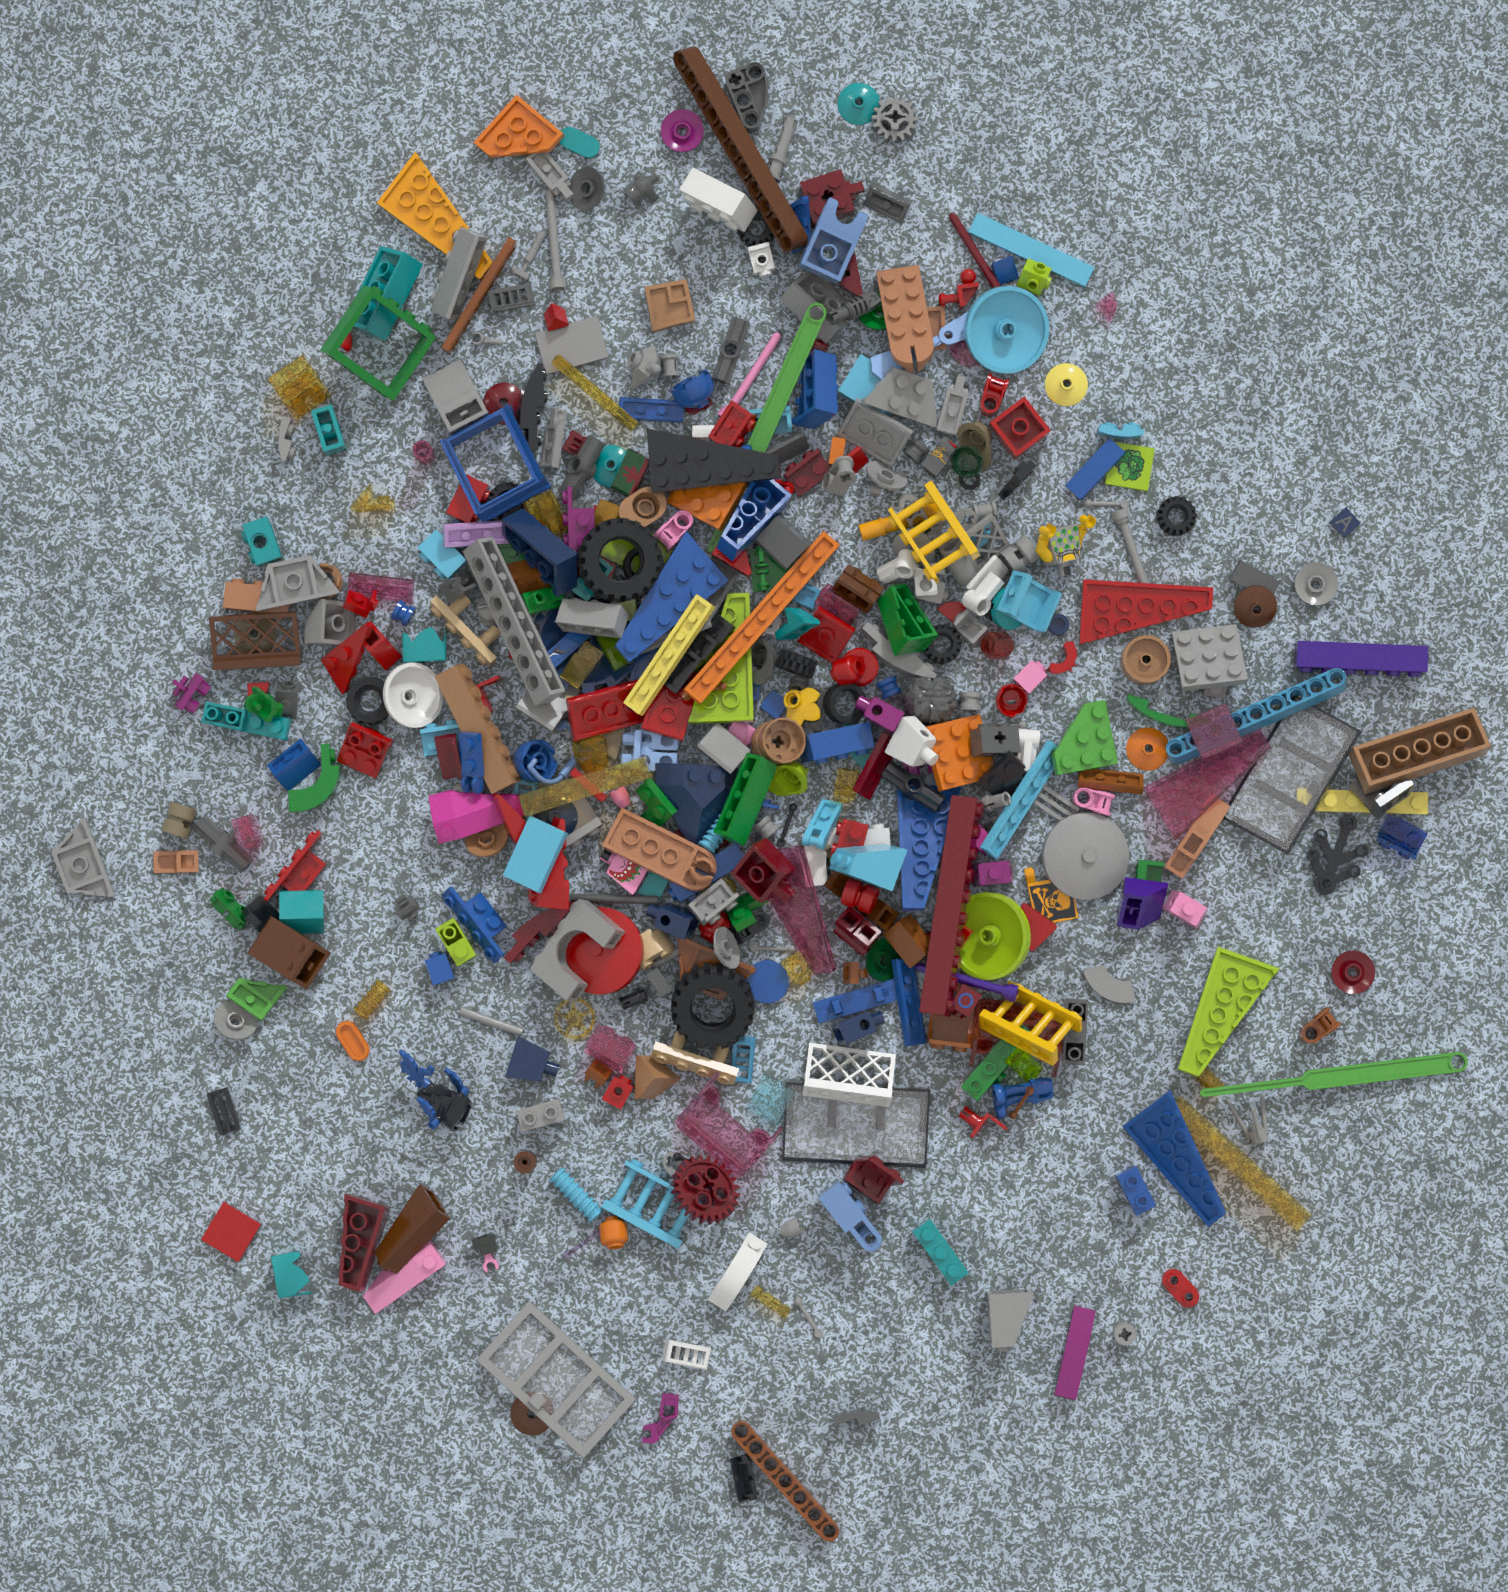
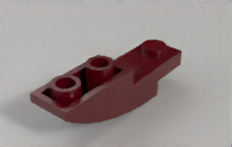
M569 902V909L549 908L522 925L512 935L518 942L505 955L504 959L510 964L513 961L518 963L525 955L523 950L528 945L532 947L540 939L538 936L540 932L545 937L553 936L558 929L557 926L560 921L566 918L570 912L573 902Z

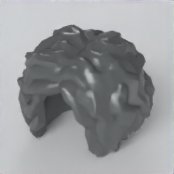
M916 677L911 684L906 686L905 692L902 693V704L905 713L908 716L917 717L922 724H928L929 726L951 719V713L955 712L958 702L954 686L951 685L949 680L938 677L934 681H931L929 677Z

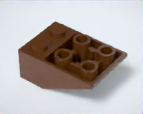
M270 916L247 952L252 957L305 989L309 988L331 954L318 942Z

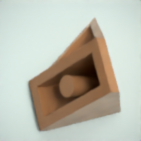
M636 1055L634 1099H654L682 1078L665 1064L658 1063L655 1059H652L650 1055Z

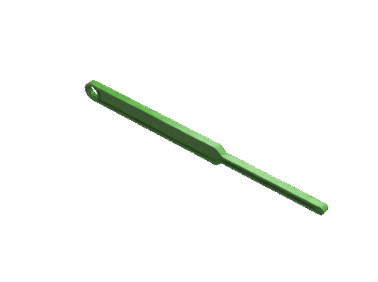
M813 303L807 308L747 445H751L753 451L766 452L825 319L826 309L820 303ZM813 306H820L823 309L822 318L818 320L812 319L809 314L810 309ZM728 521L722 531L715 530L707 548L709 553H713Z
M1454 1052L1305 1071L1301 1077L1201 1089L1199 1095L1201 1097H1210L1292 1086H1303L1307 1090L1454 1073L1463 1071L1467 1067L1468 1060L1463 1053ZM1455 1055L1461 1056L1464 1060V1065L1460 1069H1455L1451 1065V1059Z

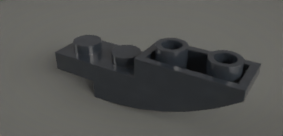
M543 363L536 364L528 374L519 397L516 420L521 430L525 432V438L532 452L537 451L538 447L541 446V435L537 432V425L540 424V413L536 412V409L543 408L548 399L543 383L546 382V369H543Z

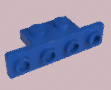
M452 886L449 887L442 894L445 904L454 911L458 921L468 929L472 939L484 950L485 956L495 964L504 956V953L492 937L505 929L507 925L481 892L467 902H464Z

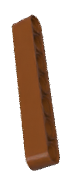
M737 1420L734 1422L731 1433L737 1443L818 1535L825 1541H834L839 1535V1527L836 1521L747 1421ZM739 1425H744L748 1431L746 1435L738 1436L735 1428ZM753 1442L761 1443V1451L757 1453L752 1452L750 1444ZM768 1458L776 1460L777 1465L773 1469H767L764 1462ZM782 1475H788L791 1478V1483L783 1486L779 1483V1478ZM801 1491L805 1493L806 1499L803 1502H796L793 1498L796 1492ZM812 1508H817L821 1512L817 1519H812L808 1515ZM826 1525H832L835 1527V1532L828 1536L823 1533V1528Z

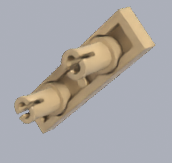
M437 595L431 599V613L438 619L441 617L446 622L445 627L452 634L457 633L461 638V644L469 650L471 648L476 653L475 658L482 665L486 664L488 667L494 664L497 657L489 650L488 646L501 633L496 626L492 625L478 637L459 619L458 615L471 604L469 598L465 596L450 606L446 605Z
M678 1031L675 1032L671 1046L655 1041L651 1058L655 1059L658 1063H668L676 1066L679 1070H689L701 1077H710L717 1079L722 1084L734 1085L739 1068L725 1064L729 1047L722 1049L721 1046H717L711 1060L684 1051L685 1036L680 1035Z

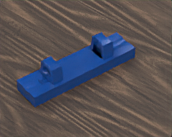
M894 979L813 1002L818 1022L822 1023L897 1001Z

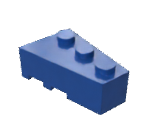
M816 349L809 352L799 376L798 384L802 385L800 398L796 397L795 404L798 405L797 417L792 419L793 425L815 429L837 415L838 385L836 372L838 367L836 355Z
M870 722L805 735L806 745L800 758L802 763L815 760L816 765L828 762V757L835 756V759L839 760L848 758V753L855 752L856 756L869 753L868 749L875 747Z

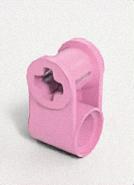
M684 510L677 512L667 523L658 529L653 537H656L669 552L693 524L692 515ZM677 520L684 521L686 526H680Z
M1080 788L1073 792L1072 802L1079 808L1110 817V806L1112 799H1115L1116 795L1088 788ZM1078 793H1086L1088 800L1085 804H1081L1078 801Z

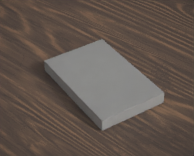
M597 316L569 323L567 327L549 332L547 329L535 333L544 368L546 369V375L609 358Z
M857 398L837 435L853 445L859 446L863 451L888 466L893 467L913 430L878 409L861 403V399Z

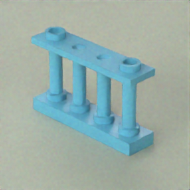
M633 1158L631 1162L626 1160L624 1165L630 1168L614 1198L611 1197L610 1200L605 1199L601 1207L679 1249L683 1242L680 1239V1231L689 1216H684L686 1210L682 1209L672 1229L669 1228L668 1232L660 1228L662 1225L660 1222L675 1196L670 1193L675 1187L670 1186L669 1182L643 1169V1163ZM637 1172L649 1179L636 1204L628 1211L621 1207L623 1205L622 1200ZM658 1182L667 1187L668 1190L653 1218L647 1221L641 1218V1211Z

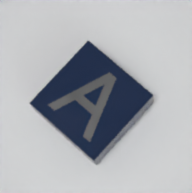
M1347 507L1329 522L1343 538L1360 524Z

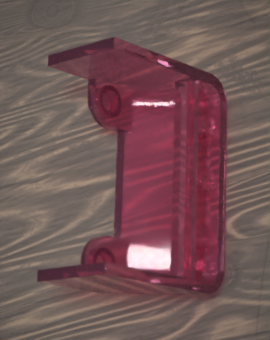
M716 1072L676 1118V1125L714 1160L717 1158L720 1165L725 1163V1169L727 1171L732 1170L731 1174L733 1176L742 1177L783 1131V1128L780 1126L772 1136L763 1129L756 1128L751 1133L718 1105L721 1101V1095L719 1090L712 1086V1083L720 1075Z

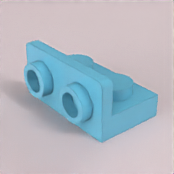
M456 720L446 721L445 726L437 727V723L427 724L424 726V729L419 730L424 757L438 755L434 741L436 736L456 733L459 745V733L461 730Z

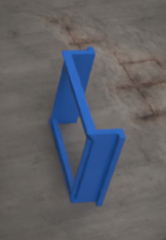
M508 403L498 411L446 439L439 440L475 515L482 522L490 521L552 488L549 480L543 475L514 416L516 413L513 407ZM504 420L532 479L481 506L453 447Z

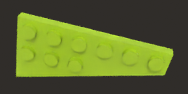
M749 593L727 594L721 616L736 627L730 634L731 636L750 615ZM751 648L721 681L726 683V690L711 692L701 705L694 701L688 724L754 722Z
M1217 947L1177 1070L1199 1077L1280 968Z

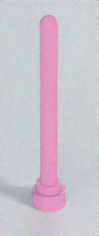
M776 332L773 334L733 396L732 400L739 404L775 349L781 339L780 333ZM725 405L724 408L721 407V409L717 413V416L719 418L721 417V415L723 414L728 405Z

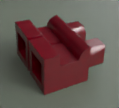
M850 907L838 917L835 922L837 926L833 930L838 938L843 942L845 941L854 948V951L862 956L868 952L882 932L867 919L864 921V917Z

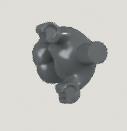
M638 172L633 176L635 182L623 189L635 206L646 196L653 203L659 198L653 190V184L660 179L655 173L645 177Z

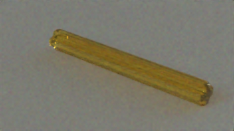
M560 354L554 357L552 364L629 431L632 432L638 426V422Z

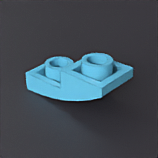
M1106 422L1105 424H1100L1096 434L1108 438L1127 440L1141 438L1145 431L1141 429L1140 425L1129 422V424L1124 423L1121 430L1117 429V425Z

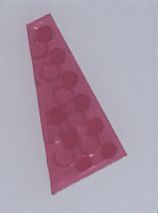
M802 844L779 848L778 850L796 868L788 879L789 885L796 894L787 902H784L778 896H774V898L770 899V902L813 975L833 972L836 970L805 848Z

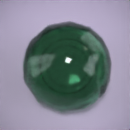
M970 445L957 447L950 456L952 470L962 478L975 477L983 469V456L976 447Z

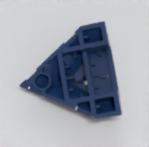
M655 763L654 782L676 808L677 812L672 818L686 840L698 845L700 840H703L702 837L706 835V831L710 830V826L714 825V821L721 814L739 768L730 774L722 766Z

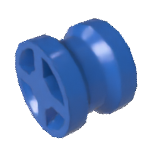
M400 600L393 610L390 619L398 620L403 626L407 627L415 614L416 608L413 606L409 607L404 601Z
M895 675L876 683L877 688L882 692V700L902 692L901 687L897 686Z

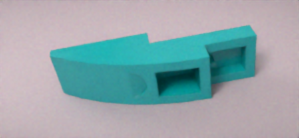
M207 701L205 702L201 723L286 741L288 740L292 719L284 717H273L271 722H265L257 714L250 713L246 709Z

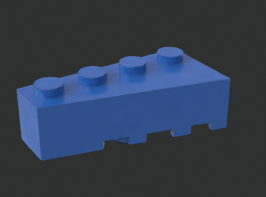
M775 480L751 482L716 548L733 562L769 523L787 507L792 495Z

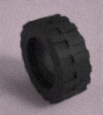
M366 676L362 679L359 678L354 684L352 683L351 688L347 691L346 707L354 719L363 724L373 725L379 724L388 718L389 713L383 700L385 681L377 677ZM367 690H374L381 697V704L375 711H366L360 705V697Z

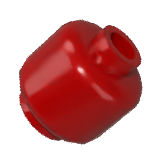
M853 655L836 659L830 670L831 678L839 685L857 683L864 674L862 661Z
M724 912L720 913L721 918L713 925L708 923L703 926L700 923V936L704 940L714 944L715 930L719 927L729 929L731 923L727 919L728 915Z

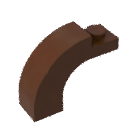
M833 871L823 886L841 899L849 877ZM877 899L870 915L858 911L857 906L853 908L886 932L899 915L898 912L880 899Z

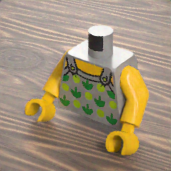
M1081 515L1079 517L1081 525L1072 524L1056 528L1052 524L1047 523L1046 527L1041 526L1039 532L1033 533L1037 544L1035 548L1036 553L1042 559L1045 566H1057L1059 577L1070 575L1069 561L1077 560L1081 557L1082 541L1088 529L1093 528L1096 524V518L1092 515H1088V517Z

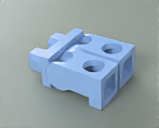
M635 730V733H623V745L634 746V753L622 754V766L638 771L655 772V763L678 764L677 753L657 751L679 752V741L644 730Z

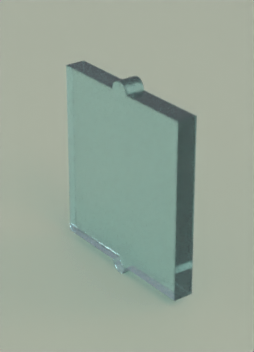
M764 1074L747 1108L760 1115L761 1119L765 1118L778 1125L795 1091L783 1085L782 1081H776Z

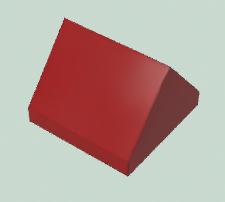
M551 303L544 313L548 332L569 326L565 309Z

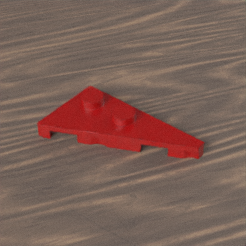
M371 621L365 623L320 659L342 695L350 689L349 683L351 678L356 675L357 665L360 664L365 650L363 645L371 634L373 626Z

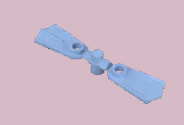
M968 312L940 329L939 337L938 335L933 337L934 347L942 343L951 345L965 340L964 325ZM950 333L952 338L947 339L944 334ZM911 349L912 360L914 363L916 361V355L914 354V349ZM890 351L870 358L872 373L881 380L891 367L904 369L892 359Z

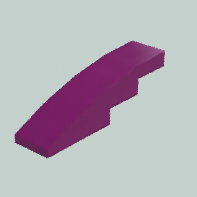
M1075 1305L1073 1307L1054 1396L1076 1401L1090 1342L1095 1310Z

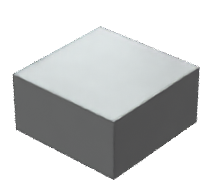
M655 968L646 975L661 997H664L673 990L658 968Z

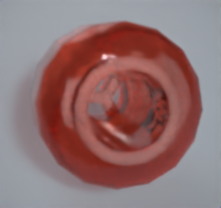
M990 631L982 638L980 647L988 659L1005 660L1014 650V642L1007 632Z

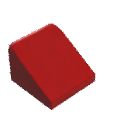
M859 446L846 455L853 459L854 466L852 471L855 474L869 462Z

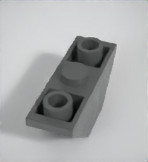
M1066 998L1065 1009L1074 1011L1082 1017V1031L1078 1033L1070 1029L1062 1039V1064L1085 1066L1088 1000Z

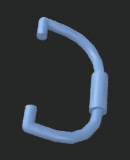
M563 720L557 729L562 731L566 727L571 733L570 723L567 720ZM580 740L575 741L576 749L573 758H570L559 772V776L555 779H545L534 768L538 762L536 758H533L528 764V770L537 780L547 785L557 784L562 779H566L578 763L577 760L581 751Z

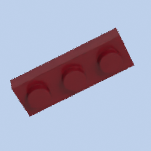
M884 733L881 734L852 789V791L868 800L872 798L881 780L882 773L892 759V756L885 753L892 737Z

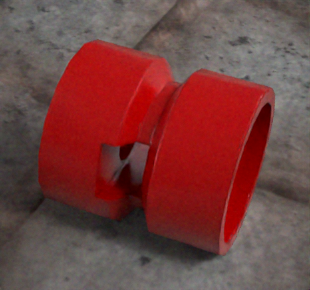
M849 878L842 893L841 904L850 908L857 906L858 911L870 915L877 902L880 888L870 884L863 886L862 881Z

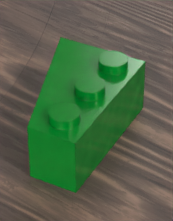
M906 583L890 586L877 601L894 656L925 651L938 636Z

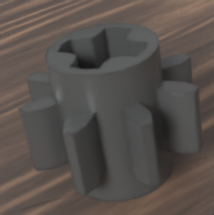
M403 894L395 900L397 905L393 908L402 921L406 918L412 921L419 916L416 911L420 909V906L412 895L406 898Z

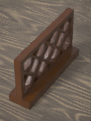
M297 611L209 617L213 670L300 665L302 662ZM283 617H292L293 626L288 631L278 624ZM260 619H268L273 624L266 633L256 625ZM239 620H245L251 625L245 634L235 627ZM216 621H223L229 626L223 635L215 630ZM275 626L285 634L278 643L268 635ZM253 627L263 635L257 644L246 636ZM231 629L241 636L235 645L225 638ZM288 636L294 641L295 650H286L280 644ZM265 637L275 645L271 651L265 652L258 646ZM243 639L253 646L249 653H243L237 648ZM221 640L232 648L227 654L217 653V645Z

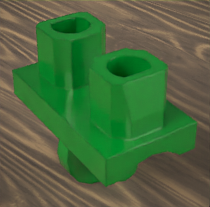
M551 586L523 593L521 597L526 604L529 614L533 615L560 608L564 595L556 597L552 593L554 588Z
M252 687L253 694L246 698L244 702L245 709L250 713L257 714L265 722H271L273 717H281L284 705L276 702L273 696L266 694L259 687Z

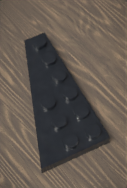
M646 428L653 494L781 479L780 457L778 455Z

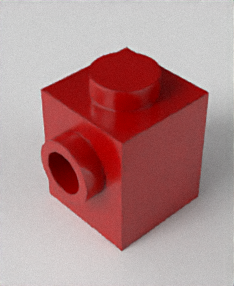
M621 1074L619 1078L614 1076L602 1100L621 1110L634 1087L630 1084L632 1080Z

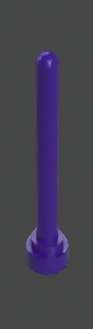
M917 963L915 968L917 971L925 973L926 964ZM959 973L956 974L958 983L1001 994L1002 997L1006 998V1001L1015 1002L1019 989L1018 985L1010 983V985L1005 984V986Z

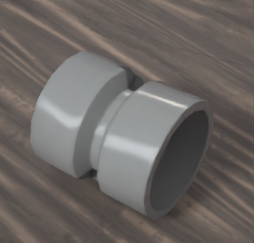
M1025 535L1014 542V547L1008 546L1000 552L1001 558L1008 565L1011 572L1013 570L1022 572L1026 569V564L1031 565L1040 559L1035 551L1036 547ZM1018 553L1022 559L1019 560L1015 554Z

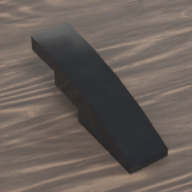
M717 613L711 621V628L699 632L664 683L675 694H678L695 677L736 628L720 614Z

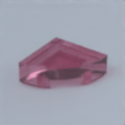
M1112 291L1095 305L1108 322L1114 317L1117 309V300Z

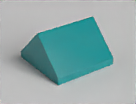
M323 890L279 891V921L302 934L324 933Z

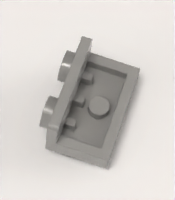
M721 878L689 903L687 907L703 926L708 923L713 925L721 918V912L725 909L729 912L738 904L736 900L740 895L737 892L734 894Z

